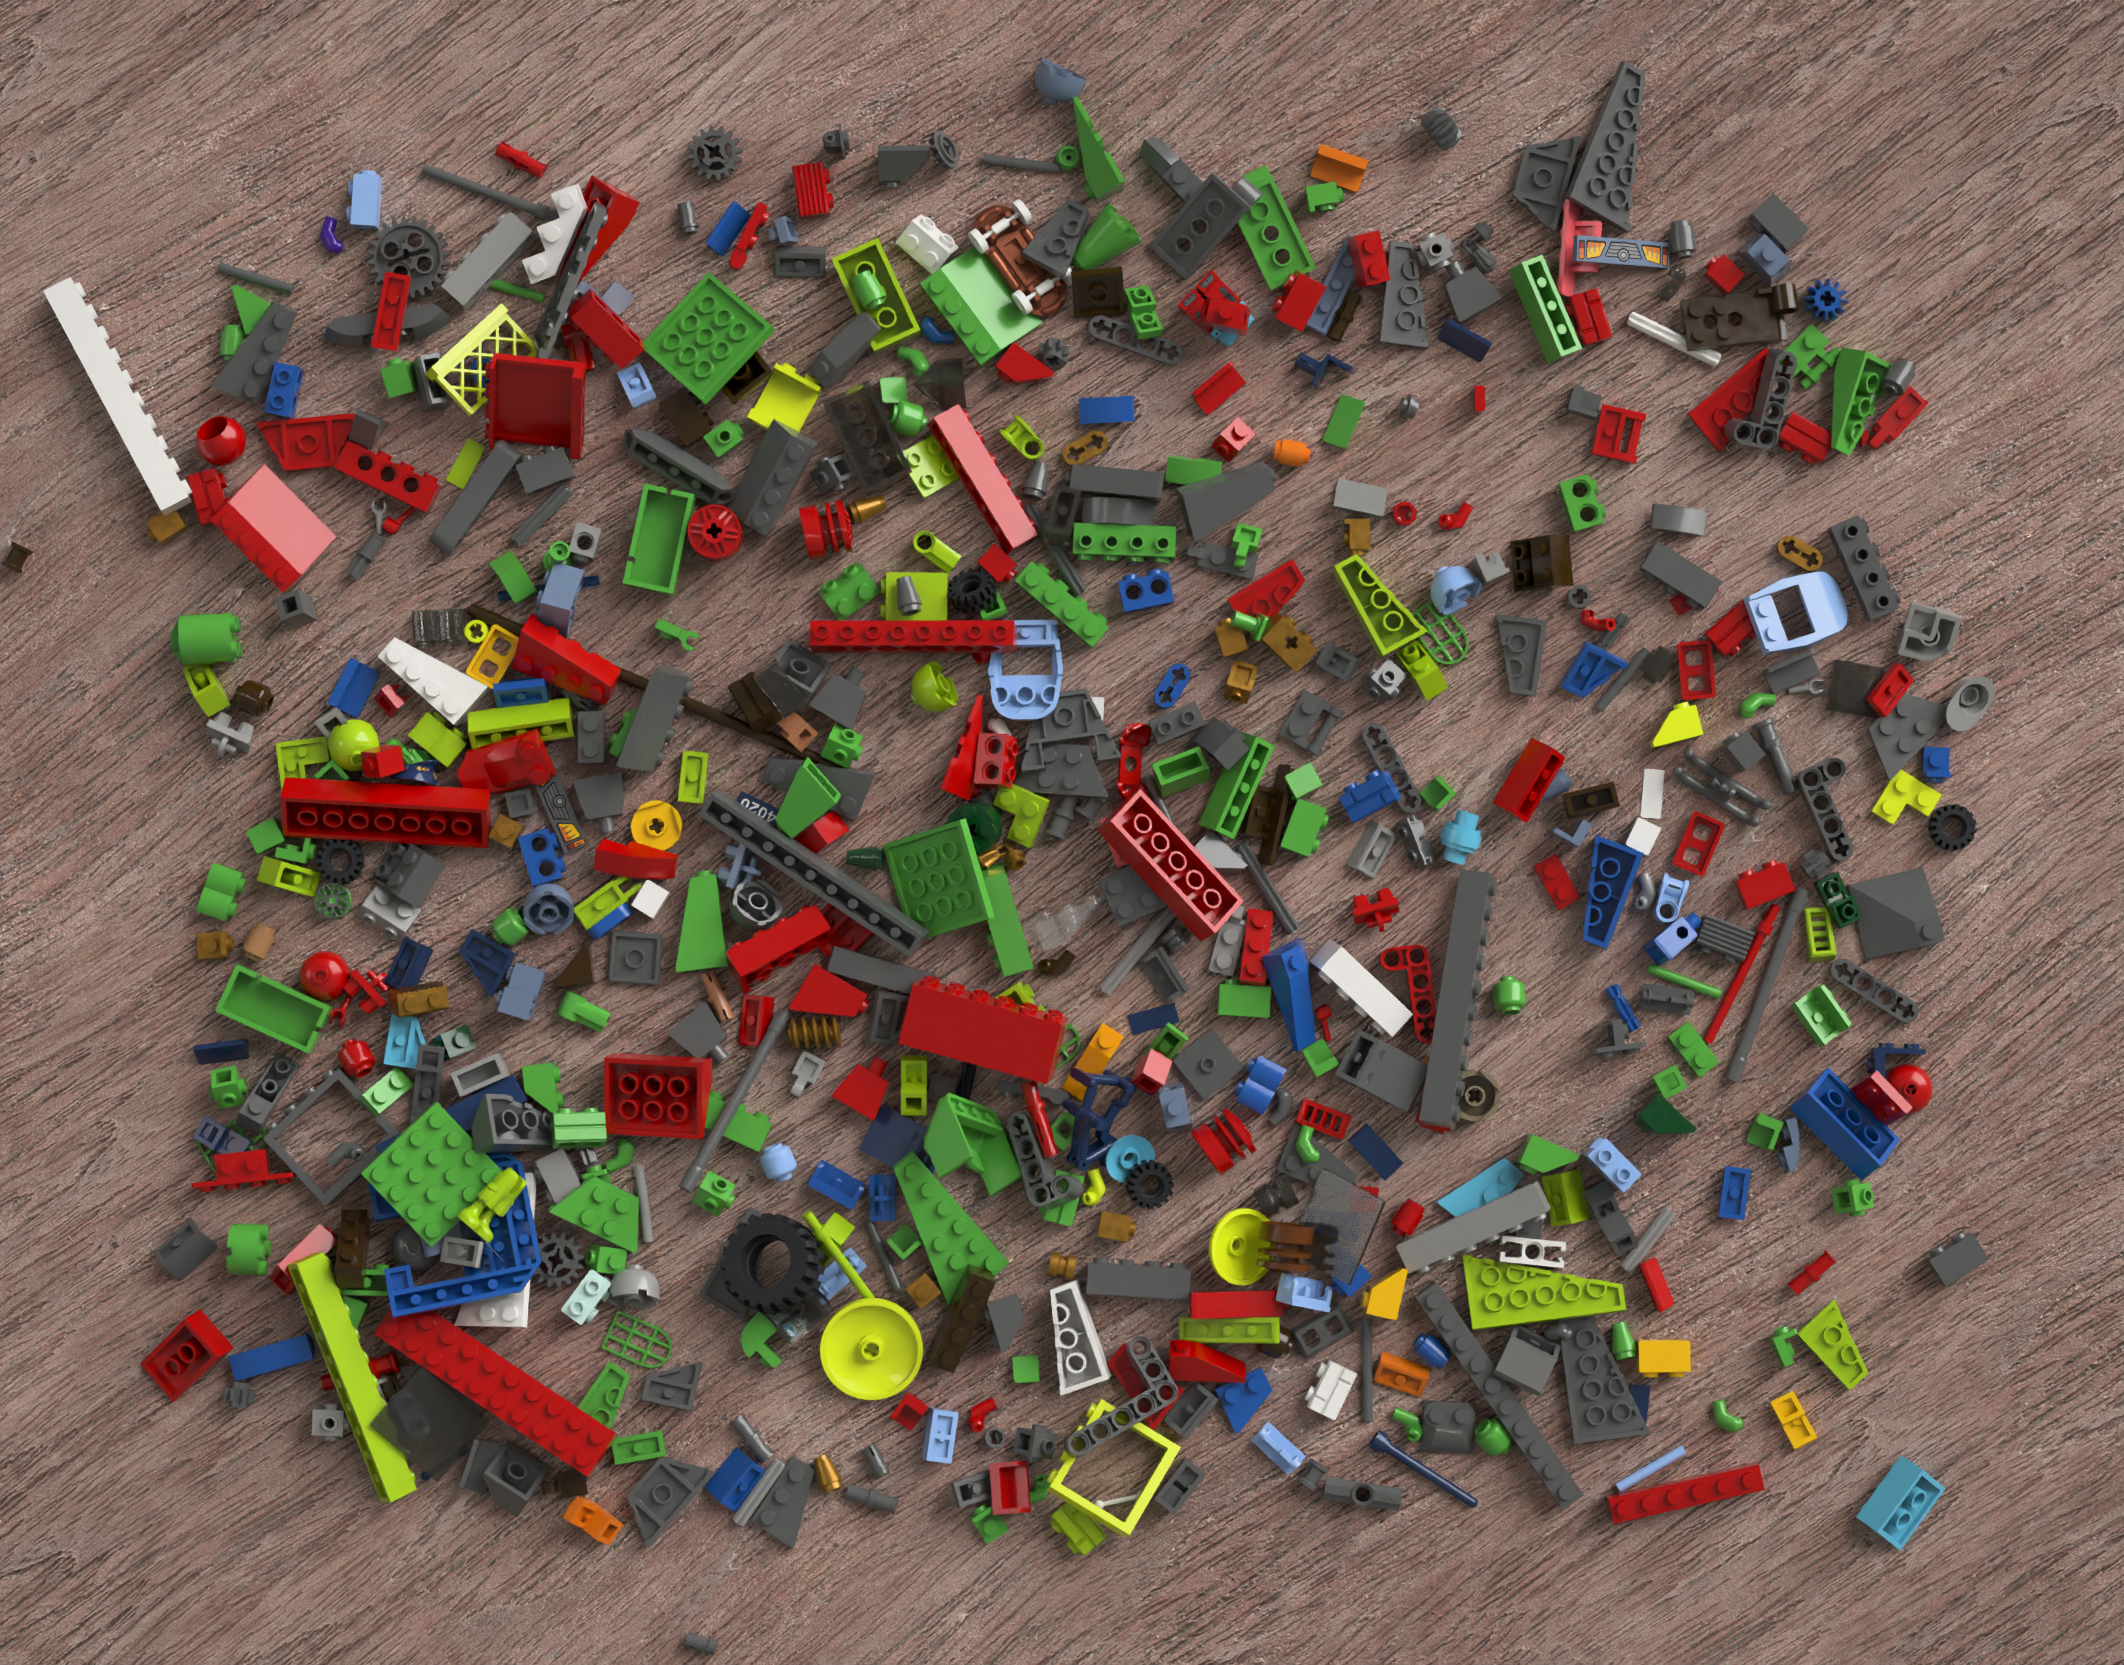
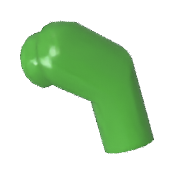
M1750 694L1740 705L1741 716L1752 718L1754 712L1760 706L1774 707L1775 694Z
M1302 1125L1296 1142V1150L1305 1162L1316 1163L1319 1160L1320 1154L1310 1142L1314 1129Z
M621 1138L618 1141L619 1149L617 1156L605 1162L609 1173L631 1163L635 1147L630 1138Z
M1724 1399L1712 1401L1715 1421L1718 1426L1730 1433H1736L1743 1428V1421L1740 1417L1736 1418L1727 1413Z
M1396 1407L1391 1419L1404 1424L1407 1438L1410 1441H1418L1423 1434L1419 1417Z

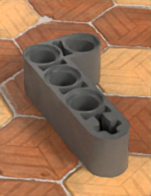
M1773 349L1767 354L1750 421L1739 418L1730 419L1724 427V433L1728 439L1740 444L1763 449H1770L1776 445L1797 365V360L1793 353L1782 349ZM1775 381H1777L1778 387L1773 392L1772 385ZM1771 406L1772 412L1766 417V410ZM1742 425V434L1737 437V429ZM1765 430V438L1760 442V434Z
M1834 757L1800 771L1797 775L1796 783L1827 855L1831 860L1840 862L1851 857L1853 845L1827 788V784L1841 779L1846 772L1843 760ZM1831 762L1835 763L1839 768V772L1835 777L1827 772V766ZM1807 772L1815 777V784L1812 787L1807 786L1803 781V777ZM1816 796L1824 798L1826 804L1823 810L1815 808L1813 802ZM1827 819L1834 821L1836 829L1832 834L1827 833L1824 829V823ZM1840 834L1841 838L1836 839V841H1829L1828 838H1833ZM1837 843L1839 846L1845 847V850L1842 852L1843 856L1836 854L1834 851L1838 848Z
M1020 1112L1013 1113L1008 1119L1007 1126L1030 1202L1034 1206L1050 1210L1080 1197L1083 1190L1081 1181L1078 1178L1064 1174L1055 1176L1050 1158H1043L1031 1116ZM1032 1144L1033 1149H1032L1031 1153L1029 1154V1153H1028V1148H1029V1146ZM1037 1168H1040L1039 1176L1036 1178L1035 1172ZM1069 1182V1189L1065 1192L1064 1187ZM1044 1192H1047V1198L1043 1202V1194Z

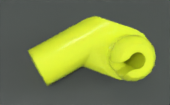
M1100 1168L1088 1171L1091 1185L1082 1196V1201L1087 1206H1094L1099 1203L1106 1191Z

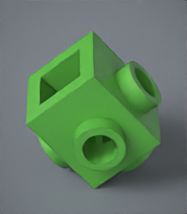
M835 723L821 753V757L849 769L852 761H858L864 747L859 746L863 736Z
M236 1065L211 1070L209 1094L211 1100H216L218 1108L224 1109L243 1105L244 1094L248 1093L245 1078H240Z
M708 1171L692 1203L719 1217L724 1208L730 1209L735 1199L732 1193L736 1185Z
M1859 1179L1843 1181L1844 1186L1831 1189L1835 1214L1849 1212L1850 1217L1865 1214V1209L1874 1207L1870 1182L1859 1183Z

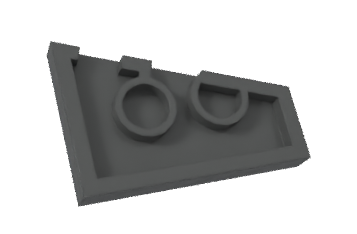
M793 1455L751 1519L753 1523L793 1549L815 1469Z

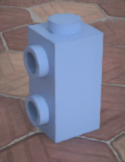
M361 170V174H354L353 181H349L348 194L352 196V206L347 207V221H350V225L353 228L379 230L382 178L376 175L375 171Z

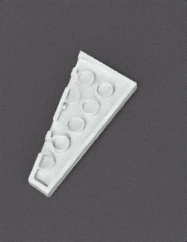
M525 1173L534 1220L537 1175L535 1173ZM530 1280L521 1293L462 1304L455 1326L527 1328Z

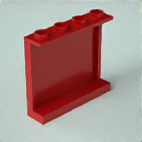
M494 353L491 363L486 364L485 378H490V383L486 384L485 398L489 399V403L486 404L485 418L489 419V423H486L485 438L489 439V449L493 450L495 440L547 446L557 445L558 447L570 448V458L580 459L584 445L586 363Z

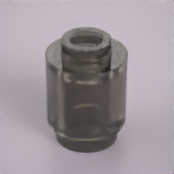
M1659 645L1656 650L1653 649L1641 666L1640 671L1643 673L1641 677L1652 685L1655 682L1661 684L1674 665L1673 660L1676 656Z

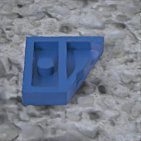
M1585 641L1560 682V686L1584 698L1593 692L1595 687L1603 685L1610 680L1609 676L1620 669H1626L1629 664L1626 660Z
M1261 1367L1246 1373V1383L1227 1382L1215 1388L1236 1434L1243 1429L1272 1392Z

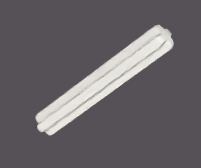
M1632 312L1628 317L1627 325L1711 366H1717L1721 359V354L1712 349L1687 351L1685 336L1638 313Z

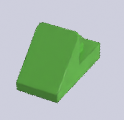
M1168 1022L1143 1055L1150 1049H1153L1172 1060L1188 1040V1037Z

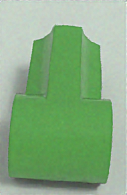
M567 990L556 1013L602 1033L611 1013L587 1002L586 998Z

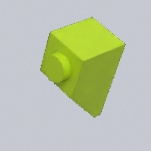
M210 664L182 668L194 698L208 717L221 712L230 705L227 695Z
M264 856L257 881L314 897L321 873Z

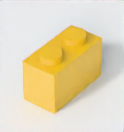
M1636 1340V1347L1638 1349L1636 1350V1371L1643 1373V1377H1658V1372H1669V1377H1684V1372H1691L1689 1340Z

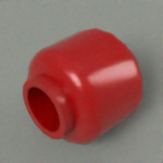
M350 1039L341 1045L342 1049L337 1057L346 1075L362 1078L373 1071L376 1060L367 1042Z

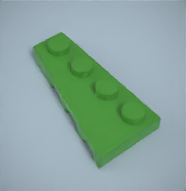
M610 1360L578 1408L611 1430L631 1374Z

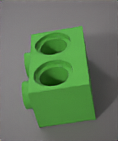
M1589 474L1560 482L1557 485L1572 534L1604 523L1603 518L1606 517V512L1603 504H1598L1595 495L1598 493V487L1594 478L1590 479ZM1574 485H1582L1585 488L1586 493L1584 497L1579 498L1573 494L1572 489ZM1582 509L1592 511V521L1586 522L1582 520L1580 516Z

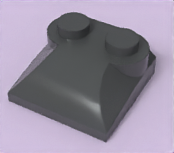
M1423 1400L1421 1451L1472 1454L1475 1402Z

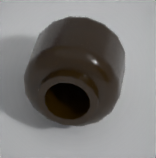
M247 680L242 686H237L233 698L236 700L239 711L259 717L270 711L274 695L271 694L269 686L253 680Z
M1280 1325V1343H1255V1348L1266 1356L1278 1359L1283 1354H1288L1293 1344V1341L1290 1340L1291 1333L1289 1329Z

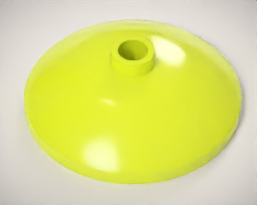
M1248 1208L1235 1209L1224 1215L1214 1227L1209 1242V1256L1213 1269L1224 1281L1234 1285H1249L1261 1279L1268 1272L1269 1269L1256 1265L1258 1258H1269V1255L1258 1253V1248L1270 1247V1242L1259 1238L1261 1221H1269L1262 1213Z

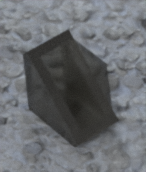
M962 358L936 360L913 384L941 411H947L957 404L962 409H966Z

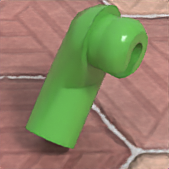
M900 346L897 358L911 361L914 367V375L925 377L929 370V363L924 354L919 350Z
M1039 1474L1035 1478L1033 1489L1030 1491L1031 1505L1047 1498L1049 1492L1047 1489L1050 1483L1047 1482L1049 1477L1045 1474Z

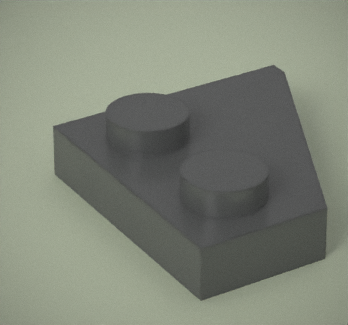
M696 1362L683 1367L647 1374L641 1401L692 1412L703 1363Z

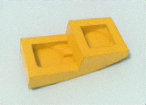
M1793 1391L1770 1402L1794 1451L1817 1440V1436Z

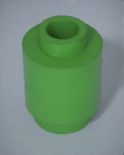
M867 270L852 278L854 284L852 287L863 308L869 307L870 310H874L884 304L883 299L886 295L875 274L872 275L870 270Z
M224 325V331H221L219 356L224 357L225 362L231 359L238 350L240 343L244 338L246 339L247 336L244 333L243 326Z

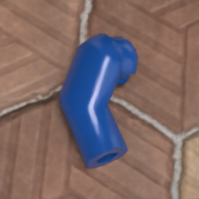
M922 318L919 328L929 342L953 344V331H940L934 324L933 318Z

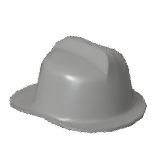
M1977 676L1963 679L1955 685L1945 714L1950 728L1955 731H1966L1978 722L1995 698V686L1990 679Z

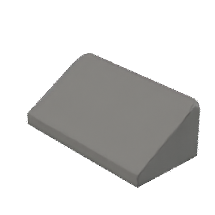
M1371 820L1348 859L1347 865L1374 879L1398 835Z

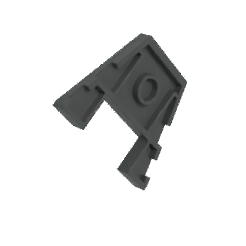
M1086 688L1060 692L1058 704L1050 715L1039 720H1031L1021 767L1022 774L1045 771L1042 745L1085 739H1095L1098 764L1121 761V754L1116 748Z

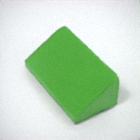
M1341 394L1322 441L1346 451L1366 402Z

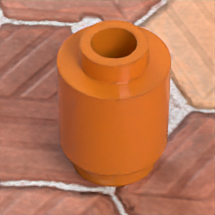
M1287 439L1282 441L1276 440L1272 460L1279 461L1278 464L1302 468L1303 463L1308 464L1311 449L1306 448L1307 443Z

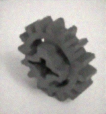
M710 126L708 133L701 129L700 138L697 136L692 137L695 145H688V149L693 152V154L687 155L688 160H695L691 164L692 170L699 168L697 175L702 177L704 174H707L706 177L709 182L713 176H716L718 182H721L722 175H725L728 179L731 178L729 171L737 172L738 168L735 163H742V158L737 156V154L743 153L742 148L736 147L740 143L739 139H731L733 136L731 130L724 134L722 126H720L718 131H714L713 126ZM711 138H719L717 141L714 142L707 141ZM728 145L732 148L731 159L726 155ZM699 149L705 155L702 163H700L698 158ZM719 149L722 159L716 156L711 159L709 150L716 152ZM714 166L724 167L719 170H711Z
M552 1232L551 1239H548L546 1235L542 1236L543 1243L538 1242L541 1261L545 1262L548 1267V1274L542 1269L540 1264L533 1274L539 1273L541 1275L538 1282L541 1283L546 1279L548 1280L547 1287H551L553 1282H556L558 1288H561L562 1281L565 1280L570 1285L572 1284L571 1276L579 1278L580 1275L576 1270L584 1268V1265L580 1264L579 1260L585 1258V1255L578 1254V1251L582 1248L581 1245H573L576 1238L572 1237L568 1241L566 1240V1233H562L560 1238H557L556 1232ZM556 1243L554 1250L550 1252L543 1251L547 1245ZM566 1246L572 1251L574 1259L568 1257L565 1252ZM557 1252H559L563 1263L558 1264L554 1269V1261L550 1259L551 1256H556ZM561 1269H571L565 1276L557 1277Z

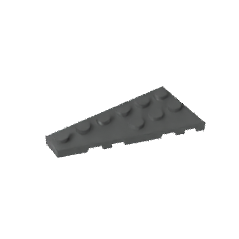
M1626 61L1620 62L1565 196L1566 199L1624 233L1630 232L1631 226L1628 220L1629 210L1632 209L1633 205L1631 189L1632 184L1635 183L1638 153L1636 136L1637 130H1640L1641 120H1638L1639 105L1643 101L1645 73Z
M594 203L532 337L538 357L548 359L551 349L556 342L559 329L567 318L568 312L566 311L568 306L576 299L578 294L576 286L585 269L588 256L596 245L598 231L600 228L603 229L608 218L605 206L600 203Z
M1594 1317L1557 1320V1324H1567V1327L1572 1330V1335L1567 1341H1562L1561 1338L1559 1340L1573 1443L1579 1444L1651 1434Z

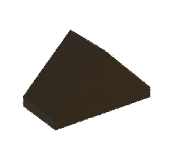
M584 944L553 983L556 987L595 983L592 952L588 944Z

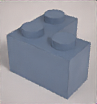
M554 562L552 570H547L544 577L543 585L546 586L545 590L538 593L536 600L538 607L535 615L539 617L538 621L547 627L552 625L559 630L558 634L567 639L574 620L575 604L583 585L584 570Z
M517 962L514 967L510 966L506 976V981H509L508 987L505 986L504 991L499 990L495 1005L499 1006L497 1011L532 1021L547 972Z

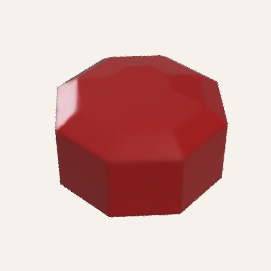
M1401 501L1393 508L1392 519L1398 526L1408 527L1416 520L1417 509L1411 502Z

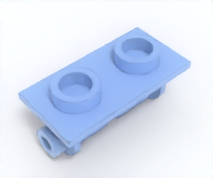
M851 1247L843 1253L857 1274L867 1267ZM836 1261L824 1270V1275H819L818 1281L821 1284L818 1290L830 1300L850 1282Z
M1269 1422L1251 1439L1287 1475L1296 1470L1301 1464L1300 1462L1306 1457Z

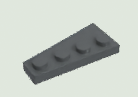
M772 755L762 781L788 791L803 760ZM821 763L815 764L841 794L838 802L830 810L856 820L876 772L855 771L852 768H837Z

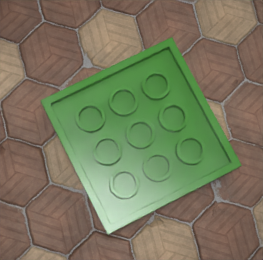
M708 272L643 341L644 351L706 405L776 330Z
M966 818L883 845L902 913L930 931L925 939L995 918Z
M435 1101L360 1173L432 1248L461 1220L457 1216L458 1213L479 1199L477 1194L487 1184L492 1182L502 1170L486 1153L475 1152L473 1139Z

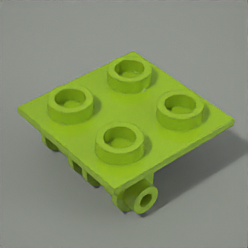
M934 435L896 455L899 463L903 465L908 473L907 476L911 478V482L915 484L920 492L919 495L923 499L931 497L934 492L959 479Z

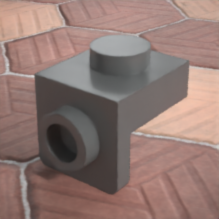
M1327 642L1325 647L1321 648L1318 652L1315 664L1323 671L1349 683L1361 661Z

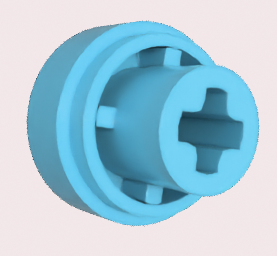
M1458 809L1454 822L1447 821L1446 825H1443L1440 833V838H1442L1440 843L1446 845L1443 859L1464 865L1467 854H1474L1475 850L1479 849L1482 836H1480L1481 831L1476 829L1479 820L1478 815Z

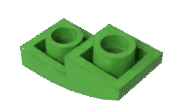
M1149 285L1124 289L1128 313L1137 339L1162 336L1163 328L1155 312L1156 301Z
M1170 455L1167 461L1165 482L1188 485L1219 475L1222 470V462L1199 457L1191 459Z

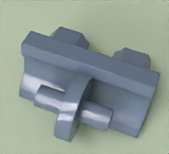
M741 843L739 845L728 844L725 857L734 859L731 869L722 866L717 879L725 883L726 887L736 889L745 880H749L748 883H751L753 875H762V871L756 869L758 859L753 858L755 853Z

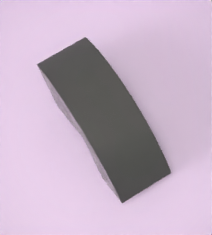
M1106 497L1083 498L1082 523L1154 526L1155 501Z
M1606 1181L1583 1192L1597 1224L1616 1257L1639 1245L1632 1228L1621 1212L1616 1198Z

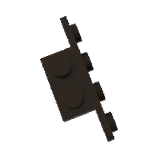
M1278 765L1273 788L1258 784L1244 815L1241 834L1262 838L1258 856L1261 865L1273 866L1278 856V843L1284 830L1283 820L1285 811L1289 806L1288 797L1290 793V788L1284 776L1295 770V767L1291 765Z

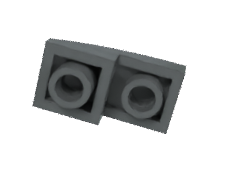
M1652 504L1650 529L1670 534L1682 533L1701 537L1705 533L1707 511L1682 506Z

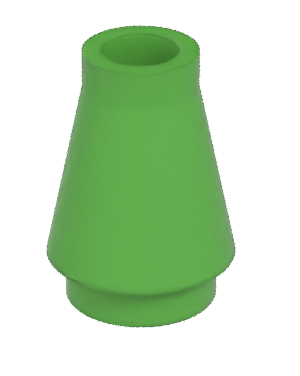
M1627 1323L1612 1324V1355H1615L1616 1361L1637 1357L1635 1351L1638 1349L1627 1327Z

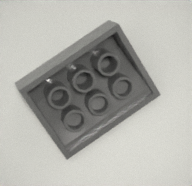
M665 663L653 670L616 766L651 772L657 766H662L666 753L662 751L665 744H670L675 733V729H672L675 719L679 720L685 707L681 705L684 695L689 696L694 682L690 681L692 674Z

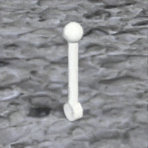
M1141 1491L1136 1495L1113 1500H1097L1094 1505L1103 1509L1105 1506L1137 1500Z

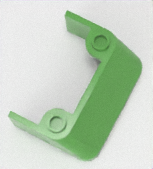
M948 1093L939 1099L923 1143V1147L931 1157L939 1178L945 1177L965 1164L969 1170H974L982 1175L990 1196L996 1195L1022 1178L1013 1146L1001 1118L993 1109L952 1093Z

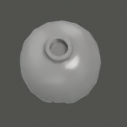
M629 1265L628 1269L617 1273L611 1281L609 1302L614 1306L623 1308V1303L632 1304L631 1309H646L656 1306L657 1302L660 1303V1284L657 1278L650 1271L644 1270L641 1265Z

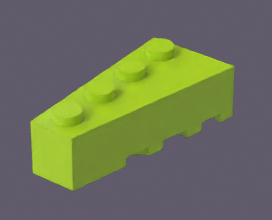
M1357 554L1333 566L1331 571L1379 658L1386 656L1428 632Z

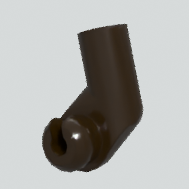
M1066 949L1059 959H1042L1038 964V968L1046 976L1062 975L1076 956Z

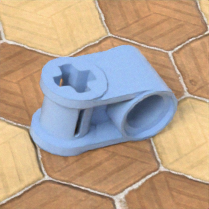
M1667 873L1663 874L1653 909V917L1658 923L1668 924L1677 918L1688 889V880L1680 881L1669 877ZM1662 905H1667L1671 908L1672 915L1669 919H1665L1660 915Z

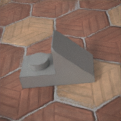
M444 1236L440 1262L480 1268L485 1243Z

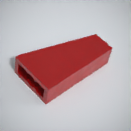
M1278 1289L1190 1291L1191 1319L1283 1316V1310H1288V1304L1275 1300Z

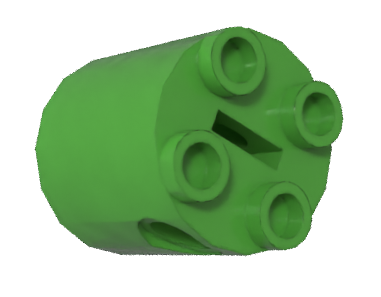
M232 612L180 615L170 635L172 651L184 666L209 665L219 662L236 663L237 658L243 657L242 643H238L237 632H241L240 617L234 616Z

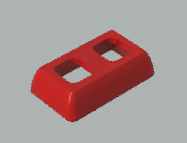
M1701 640L1678 643L1677 650L1682 698L1684 700L1715 697L1716 688L1711 641ZM1701 651L1702 664L1688 666L1686 664V652ZM1690 676H1703L1704 690L1690 691L1688 688V678Z
M1694 812L1675 854L1673 864L1703 876L1725 827L1724 823L1702 813ZM1697 824L1711 828V834L1706 842L1693 836ZM1687 847L1701 852L1702 855L1697 865L1683 860Z

